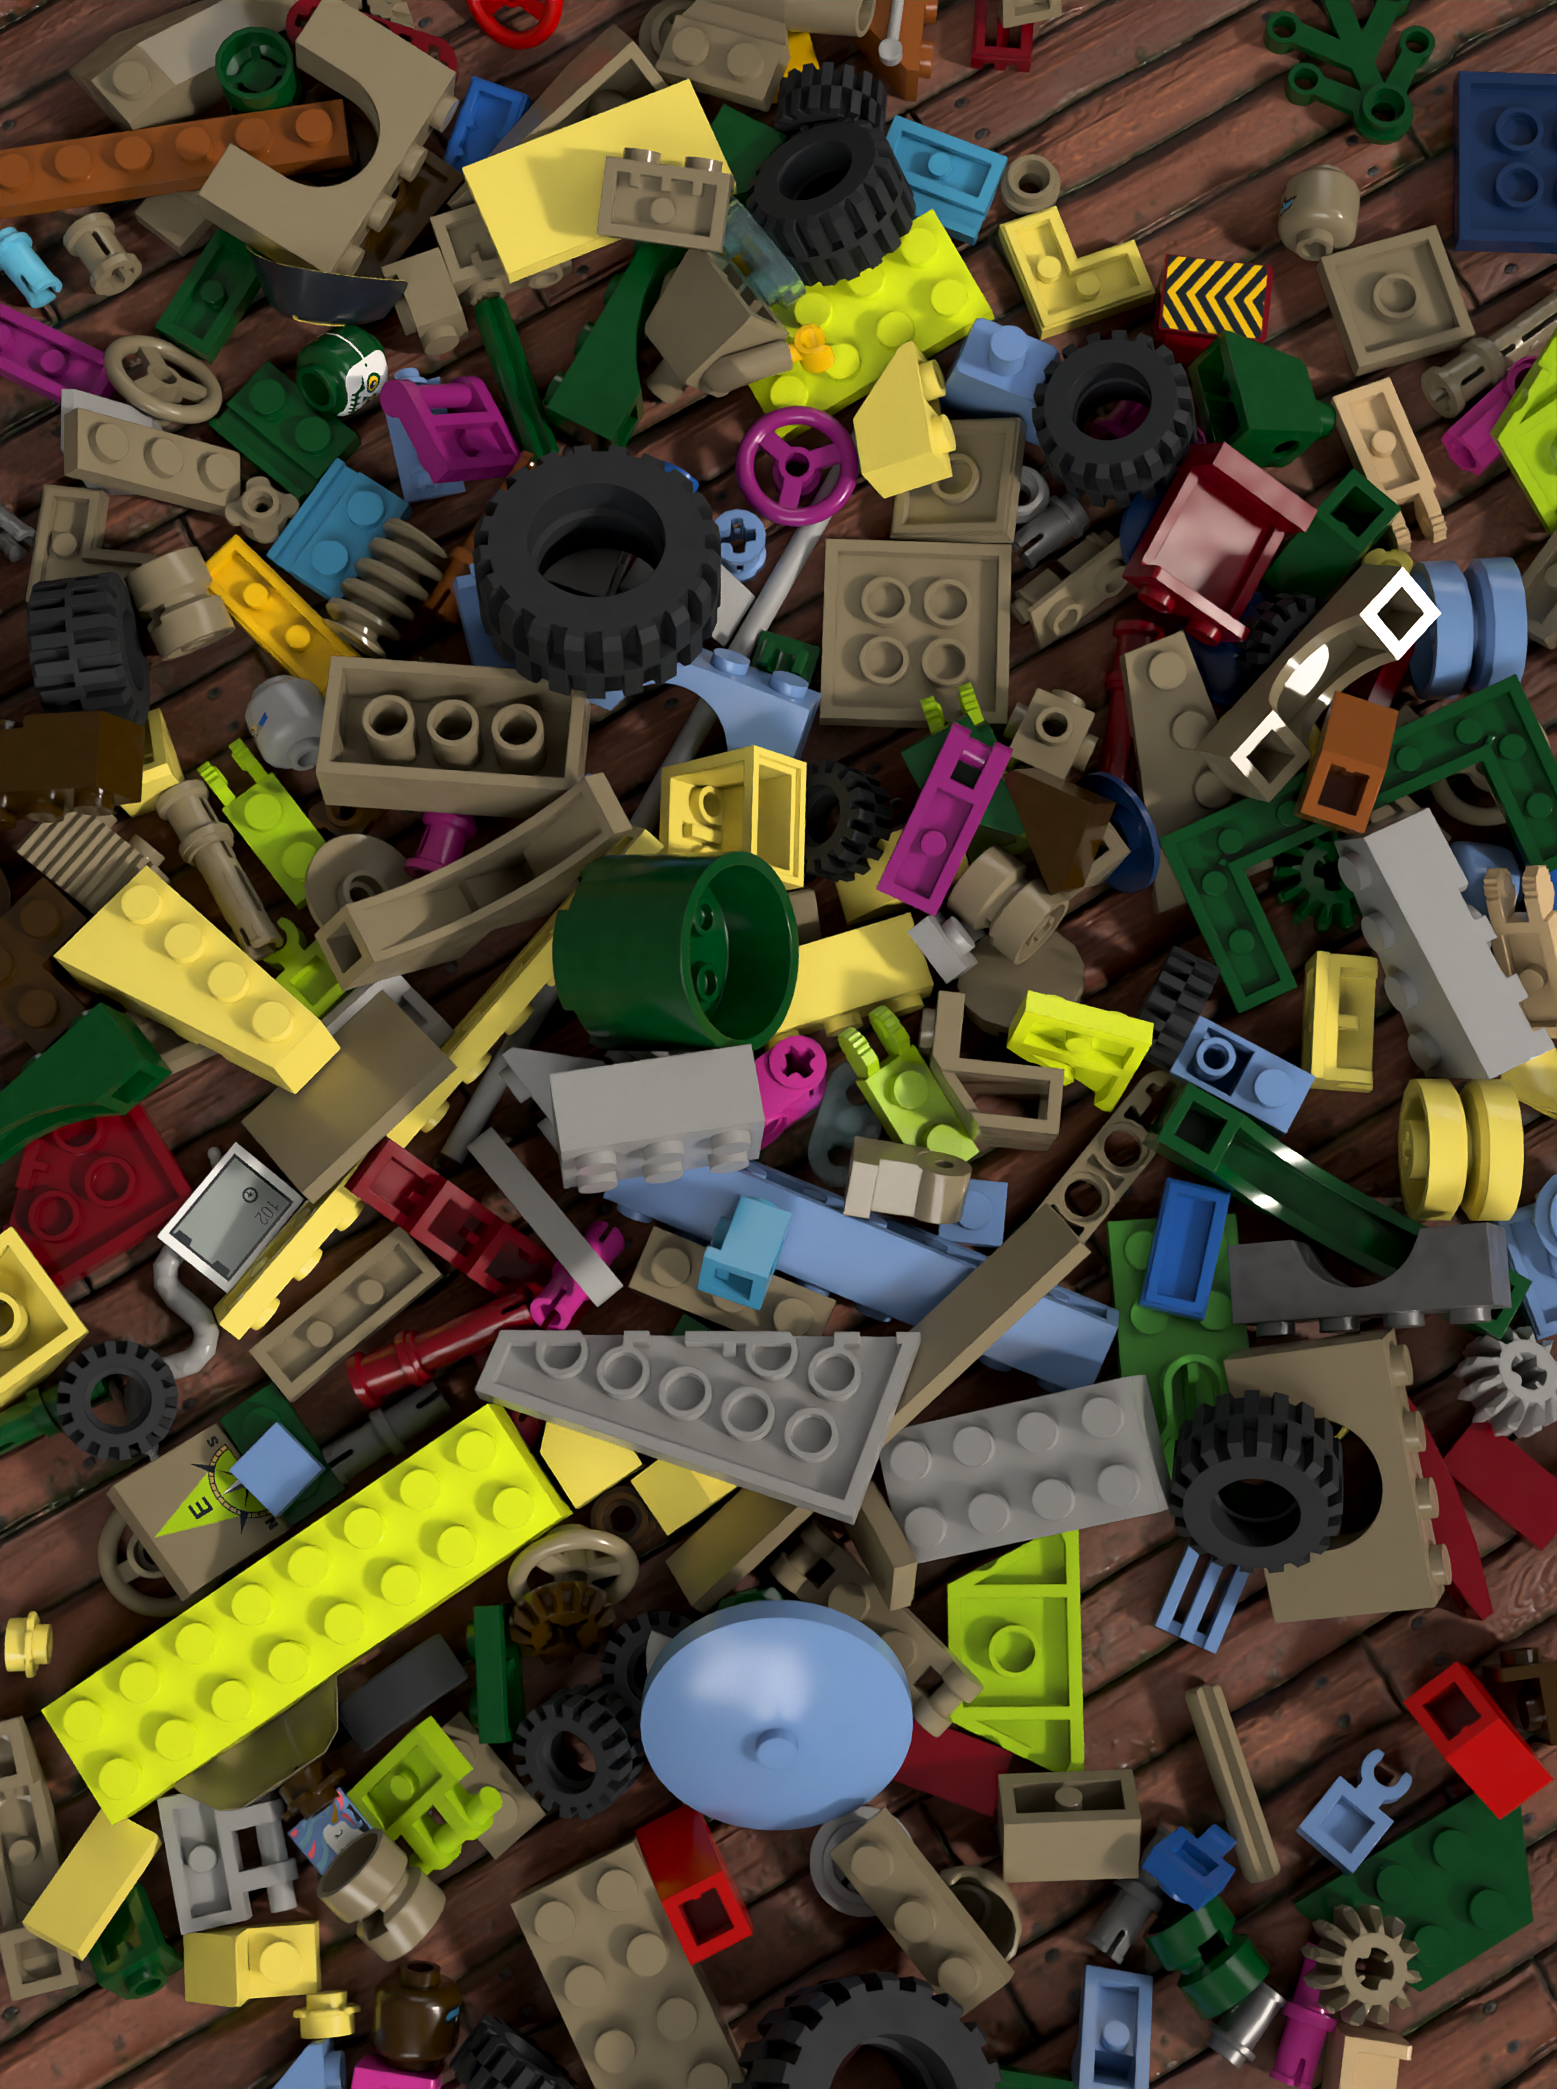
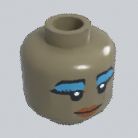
M1329 164L1309 166L1289 178L1282 190L1278 216V237L1283 245L1301 258L1309 261H1319L1320 257L1346 250L1356 237L1360 208V189L1355 181L1340 168Z

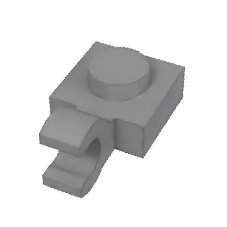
M938 912L936 916H927L907 932L946 984L961 977L979 963L970 951L975 948V942L987 935L984 929L975 931L963 920L959 922L953 916L946 920L941 912Z

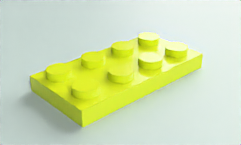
M933 209L912 221L913 224L909 233L899 238L901 245L894 253L886 254L882 258L883 262L874 269L868 268L861 272L857 278L847 281L845 278L831 286L823 287L821 282L816 283L812 287L804 286L770 307L789 332V335L785 338L787 345L794 343L795 333L800 327L805 324H815L823 330L826 339L824 345L832 347L835 359L831 368L822 373L807 372L801 366L800 361L792 363L793 367L790 371L748 384L765 414L781 407L796 405L813 407L832 416L871 392L901 344L913 341L926 359L966 336L976 318H985L990 321L995 319L992 309ZM793 424L783 426L774 431L787 443L812 427Z

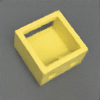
M752 745L663 767L661 773L659 842L664 847L659 851V854L745 851L757 855L766 861L777 873L786 890L804 887L807 763Z

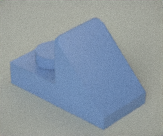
M1086 1965L1081 1981L1078 2042L1070 2062V2074L1074 2089H1149L1153 1976Z

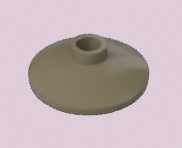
M364 834L342 835L324 844L309 862L304 883L308 908L320 929L345 904L353 903L350 895L363 900L416 880V878L407 874L404 870L407 859L387 842Z

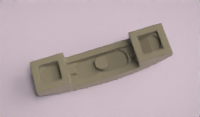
M22 1715L0 1721V1912L4 1926L0 1931V1950L11 2000L15 2001L78 1985L81 1982L80 1960L28 1932L22 1923L65 1861L61 1836L49 1789L35 1746Z

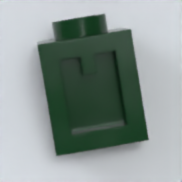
M136 1882L88 1953L99 1985L126 2000L140 1999L156 1993L166 1985L169 1976L184 1967L181 1953L165 1943L145 1887Z

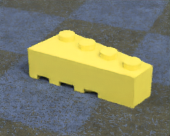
M147 865L53 956L79 985L96 994L101 993L119 1002L124 1008L144 1018L147 1016L196 1045L200 1043L223 1055L226 1060L293 1094H296L341 1049L320 1019Z

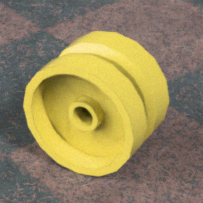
M1449 1079L1409 1080L1403 1095L1398 1131L1400 1186L1405 1210L1409 1217L1413 1220L1450 1221L1460 1205L1470 1221H1510L1517 1209L1524 1166L1521 1111L1512 1084L1508 1079H1472L1467 1081L1459 1095Z

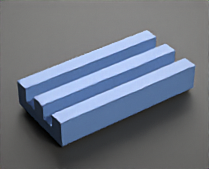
M1189 1537L1152 1625L1216 1654L1249 1573L1240 1572V1566L1234 1564L1205 1634L1200 1633L1196 1630L1223 1569L1222 1566L1212 1563L1211 1556L1183 1624L1172 1620L1199 1557V1554L1189 1547Z

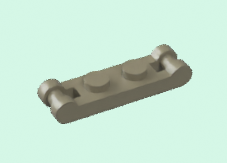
M812 1519L800 1533L803 1540L789 1555L782 1552L770 1565V1572L802 1602L821 1605L844 1613L863 1623L883 1639L895 1653L905 1671L911 1692L913 1717L926 1731L939 1738L952 1724L951 1713L963 1700L971 1703L984 1689L983 1684L907 1607L889 1612L865 1565L826 1526L818 1520ZM821 1558L825 1559L835 1569V1572L822 1586L808 1573ZM933 1667L941 1675L944 1682L930 1696L918 1682Z

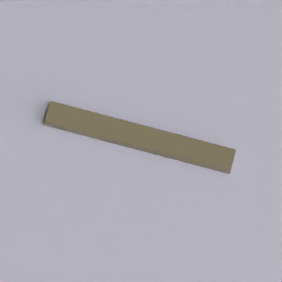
M1045 1203L909 1331L921 1333V1344L883 1447L1091 1253L1063 1218L1048 1203ZM742 1488L665 1562L690 1605L705 1614L801 1525L813 1511Z

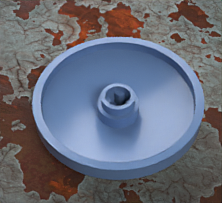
M763 1600L742 1603L711 1613L682 1630L665 1646L651 1666L645 1680L642 1692L640 1728L644 1751L652 1769L667 1789L682 1802L710 1818L727 1824L757 1830H793L827 1823L857 1810L879 1794L894 1778L908 1753L913 1731V1712L909 1682L900 1661L887 1643L866 1625L832 1608L813 1603L792 1600Z

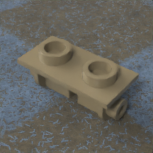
M1103 530L1098 535L1091 532L1083 541L1057 560L1059 568L1068 575L1064 580H1061L1047 568L1026 586L1015 592L1016 600L1010 604V610L1021 624H1026L1030 620L1037 645L1041 650L1060 635L1070 632L1082 617L1106 598L1117 595L1125 587L1128 581L1121 577L1126 564L1121 552L1120 537L1115 539L1107 530Z

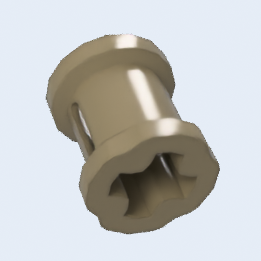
M103 212L92 213L75 221L64 234L63 244L70 255L81 259L91 274L89 283L96 294L112 296L124 291L133 284L134 280L141 274L142 265L135 254L126 253L114 235L115 225L108 214Z

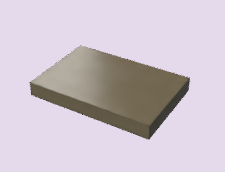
M383 989L332 1036L341 1049L296 1094L278 1086L241 1121L298 1190L313 1204L458 1068Z

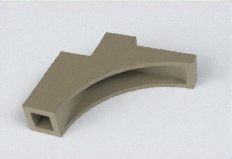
M604 773L584 776L572 788L536 815L471 854L402 886L357 902L345 904L314 935L342 991L460 959L490 931L542 917L552 912L578 888L580 884L578 880L580 876L579 871L589 862L602 857L633 828Z

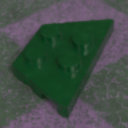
M1469 1789L1372 1849L1349 1877L1341 1870H1338L1290 1901L1298 1912L1313 1922L1321 1919L1333 1924L1334 1906L1341 1904L1352 1907L1356 1912L1360 1905L1368 1903L1378 1906L1380 1911H1382V1917L1391 1915L1399 1918L1406 1925L1401 1939L1413 1941L1421 1949L1413 1958L1407 1961V1967L1418 1971L1423 1980L1413 1984L1406 1981L1405 1983L1421 1992L1534 1921L1521 1805L1500 1820L1472 1789Z

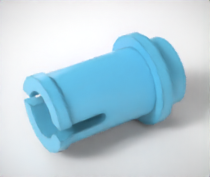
M7 227L0 231V271L3 270L32 308H41L57 297L48 287H51L54 292H60L62 283L31 248L33 243L31 237L25 232H18L14 227Z

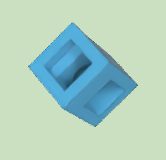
M741 1196L733 1219L722 1216L719 1219L711 1245L707 1246L703 1257L697 1289L760 1311L785 1244L792 1213L777 1208L766 1199Z

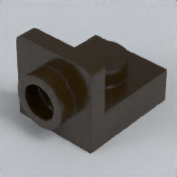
M1539 1647L1499 1651L1501 1663L1482 1666L1484 1680L1498 1683L1523 1680L1524 1690L1517 1693V1707L1524 1730L1526 1732L1532 1731L1533 1741L1549 1746L1557 1745V1659L1541 1658Z

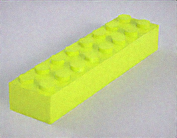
M486 1404L41 1711L113 1826L149 1806L172 1790L176 1782L195 1772L313 1693L335 1673L338 1676L573 1513L503 1406Z

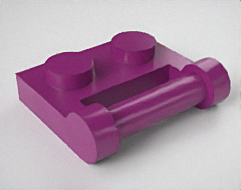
M459 376L453 379L451 383L416 385L409 379H393L385 382L381 388L380 403L382 409L388 416L399 418L417 451L419 463L428 472L434 484L507 477L519 459V454L521 453L519 446L485 383L477 376ZM453 408L458 413L432 415L430 409Z

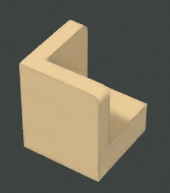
M1337 2022L1334 2033L1328 2032L1322 2089H1396L1399 2059L1411 2060L1412 2045L1394 2031Z

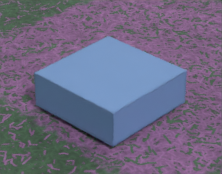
M276 1422L229 1471L275 1517H280L326 1468L281 1423Z

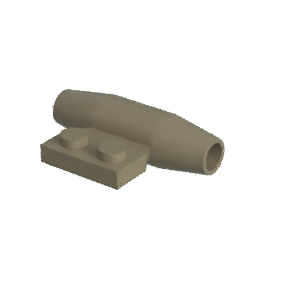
M692 0L694 3L681 16L676 15L655 69L666 83L674 85L689 79L694 91L768 112L791 58L789 55L788 31L863 37L871 25L876 0Z

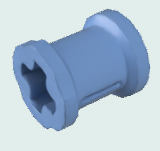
M734 509L726 511L715 520V523L719 526L721 537V564L741 583L752 581L757 573L765 567L766 532L764 525L755 514L747 510ZM740 524V528L734 529V525ZM743 540L745 552L733 553L732 541ZM737 565H738V566L743 565V568H742V569H737Z

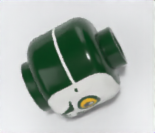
M352 324L330 327L306 344L297 357V385L304 399L315 409L324 412L328 411L337 416H345L357 411L380 393L381 388L388 379V366L381 343L372 334Z

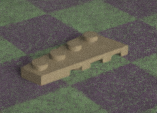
M1183 630L1121 655L1120 664L1130 737L1134 741L1137 764L1135 777L1138 797L1141 796V801L1152 819L1158 839L1248 798L1232 793L1194 751L1197 745L1218 724V719ZM1160 845V864L1156 878L1152 882L1153 891H1151L1153 913L1155 914L1186 903ZM1272 858L1245 869L1247 877L1273 867Z

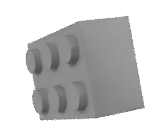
M751 1044L549 1074L552 1116L564 1189L578 1187L580 1193H600L617 1187V1180L644 1176V1181L647 1183H665L681 1178L684 1175L683 1170L710 1166V1171L713 1173H729L748 1167L749 1160L759 1159L765 1117Z

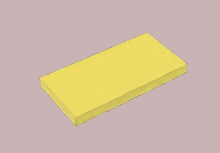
M689 79L462 167L464 179L509 283L621 240L597 234L606 156L623 158L624 148L645 149L661 153L660 164L684 167L685 157L687 156L701 157L723 162L721 173L732 175ZM736 182L734 192L730 193V196L737 194Z

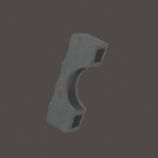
M1488 1222L1420 1228L1412 1252L1405 1263L1394 1274L1379 1283L1359 1288L1350 1287L1332 1276L1319 1260L1312 1244L1284 1240L1228 1245L1233 1324L1256 1327V1336L1258 1338L1295 1336L1296 1324L1319 1322L1320 1333L1360 1331L1359 1319L1383 1317L1384 1328L1425 1326L1424 1314L1449 1312L1450 1324L1482 1323L1491 1321V1309L1512 1308L1505 1227Z

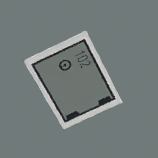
M235 1142L157 1237L228 1294L305 1198Z

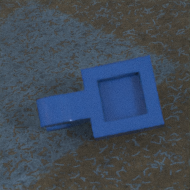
M1213 1824L1198 1839L1180 1826L1153 1847L1142 1868L1158 1880L1159 1886L1168 1896L1178 1902L1188 1904L1194 1910L1199 1911L1225 1888L1236 1869L1222 1858L1235 1846L1237 1840L1216 1824Z

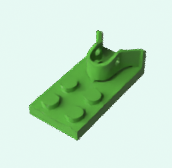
M1228 1213L1226 1215L1206 1315L1203 1321L1138 1306L1156 1218L1109 1221L1105 1224L1112 1308L1119 1310L1118 1329L1115 1333L1118 1379L1128 1376L1146 1375L1170 1479L1172 1478L1175 1440H1178L1179 1428L1185 1419L1193 1420V1413L1197 1407L1203 1403L1214 1407L1216 1406V1396L1229 1393L1224 1360L1238 1349L1249 1348L1247 1325L1233 1324L1228 1245H1239L1236 1213Z

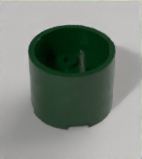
M745 851L607 855L594 859L579 871L583 880L572 898L569 909L558 910L552 942V963L556 989L564 1010L575 1011L578 1019L591 1035L589 1043L610 1051L700 1052L751 1044L752 1051H755L775 1035L788 1013L794 996L799 966V940L796 918L789 895L777 873L766 861L757 855Z

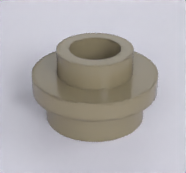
M1028 154L1017 158L1006 167L1000 182V194L1009 209L1017 214L1026 216L1053 207L1059 197L1061 181L1057 170L1046 158L1035 154ZM1025 183H1033L1038 186L1040 192L1030 194L1023 192L1019 187Z

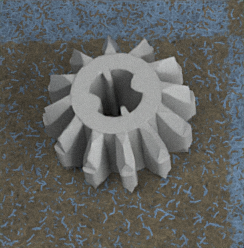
M1508 1326L1502 1339H1494L1488 1335L1478 1336L1466 1345V1349L1462 1352L1465 1360L1458 1364V1368L1453 1374L1467 1385L1460 1390L1457 1399L1471 1401L1476 1408L1472 1423L1484 1422L1490 1419L1494 1437L1507 1436L1513 1432L1518 1438H1521L1523 1436L1530 1437L1542 1430V1426L1546 1427L1557 1421V1361L1550 1354L1554 1340H1543L1536 1343L1531 1326L1519 1327L1514 1331Z

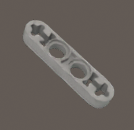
M492 1127L488 1128L466 1146L597 1307L623 1287L622 1283Z

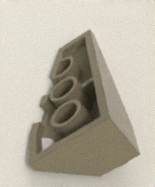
M613 23L564 68L486 158L669 86L636 43ZM466 181L447 202L452 210L475 203Z

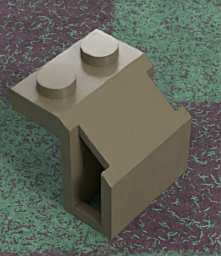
M939 991L935 1008H923L922 1020H920L917 1050L922 1058L928 1059V1068L975 1145L1047 1152L1059 1135L1065 1069L959 1058L965 993ZM969 1094L1039 1101L1037 1119L980 1113Z

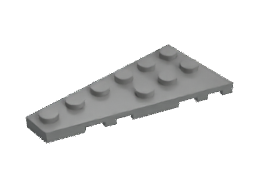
M500 1330L476 1385L475 1392L479 1399L854 1525L921 1344V1333L896 1332V1337L860 1336V1332H834V1336H792L790 1331H685V1336L650 1335L649 1331H624V1335H582L580 1330Z

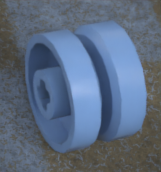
M1505 556L1473 558L1464 573H1462L1456 562L1452 560L1416 562L1410 571V576L1441 612L1415 641V651L1407 667L1411 686L1417 698L1424 701L1456 699L1465 684H1467L1473 694L1514 674L1517 675L1521 682L1527 652V608L1520 571L1513 558Z

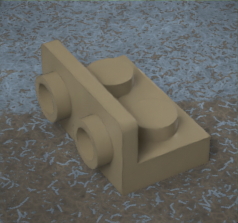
M624 148L623 158L606 156L597 234L599 236L723 253L730 193L734 192L735 179L731 174L721 173L723 162L687 156L685 157L684 167L660 164L661 153L638 148Z
M475 203L430 217L443 260L462 308L470 305L475 306L481 300H489L493 297L504 298L507 293L529 286L534 289L546 288L556 284L562 279L563 275L573 271L572 260H568L509 283Z

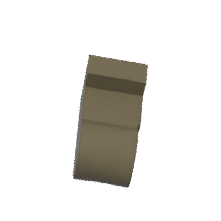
M854 1136L844 1190L843 1215L869 1218L870 1212L873 1211L910 1216L933 1224L956 1223L963 1216L972 1168L968 1162L959 1157L930 1151V1148Z

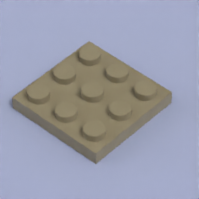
M826 539L821 665L822 697L820 700L819 725L929 728L920 700L930 696H934L935 701L940 704L945 718L944 725L963 715L957 698L959 694L957 687L971 682L983 719L987 720L993 731H1005L1008 724L1012 545Z

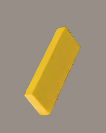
M237 534L205 562L213 579V582L207 589L209 594L220 595L230 617L290 676L309 680L316 685L324 699L326 698L331 656L363 658L352 646L331 631L324 624L323 618Z

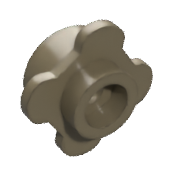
M256 476L246 482V491L237 501L226 505L225 516L230 525L241 526L243 533L248 538L266 544L274 542L279 538L289 524V518H293L300 507L295 496L280 493L271 487L270 481L267 478ZM260 506L268 508L266 512L259 513L256 511Z

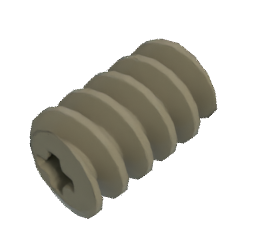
M389 517L382 525L383 533L387 539L375 537L369 543V552L374 559L361 557L354 564L355 572L360 580L346 577L340 584L341 592L347 600L332 597L325 605L333 621L323 619L324 624L350 646L375 659H386L388 657L377 642L380 636L399 641L402 637L391 622L392 618L397 616L413 621L416 617L405 602L406 598L411 596L427 601L430 597L419 582L421 577L424 576L438 582L444 577L433 562L435 557L445 559L448 557L435 541L399 518Z

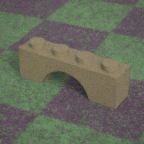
M1362 564L1197 745L1194 751L1232 793L1270 802L1312 756L1308 746L1310 732L1319 715L1331 702L1334 692H1341L1353 681L1381 665L1399 660L1441 612L1403 567Z

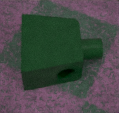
M1223 330L1187 367L1206 443L1226 442L1258 467L1282 468L1290 465L1317 439L1327 438L1334 429L1336 410L1331 403L1315 399L1307 366L1299 358L1232 331Z

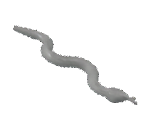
M212 1147L208 1150L210 1165L213 1169L223 1156L218 1147ZM164 1244L153 1263L154 1289L166 1306L192 1327L194 1335L192 1344L185 1351L161 1357L170 1367L176 1380L199 1372L215 1355L219 1330L212 1310L185 1288L178 1279V1268L185 1259L167 1244ZM131 1376L124 1389V1406L127 1411L126 1425L139 1416L144 1405L142 1387ZM159 1442L153 1449L145 1453L150 1456L151 1461L159 1458L157 1453Z

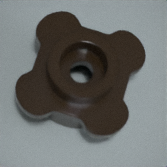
M323 800L321 803L315 804L310 808L309 820L316 829H327L335 838L347 834L367 835L373 827L374 820H378L383 816L384 809L326 805ZM344 807L352 809V814L349 817L341 816V810Z
M320 1759L285 1783L278 1790V1793L289 1808L282 1814L284 1821H289L300 1812L305 1820L309 1821L337 1801L340 1795L335 1787L340 1783L339 1780L346 1775L345 1770L340 1768L332 1773L325 1761Z

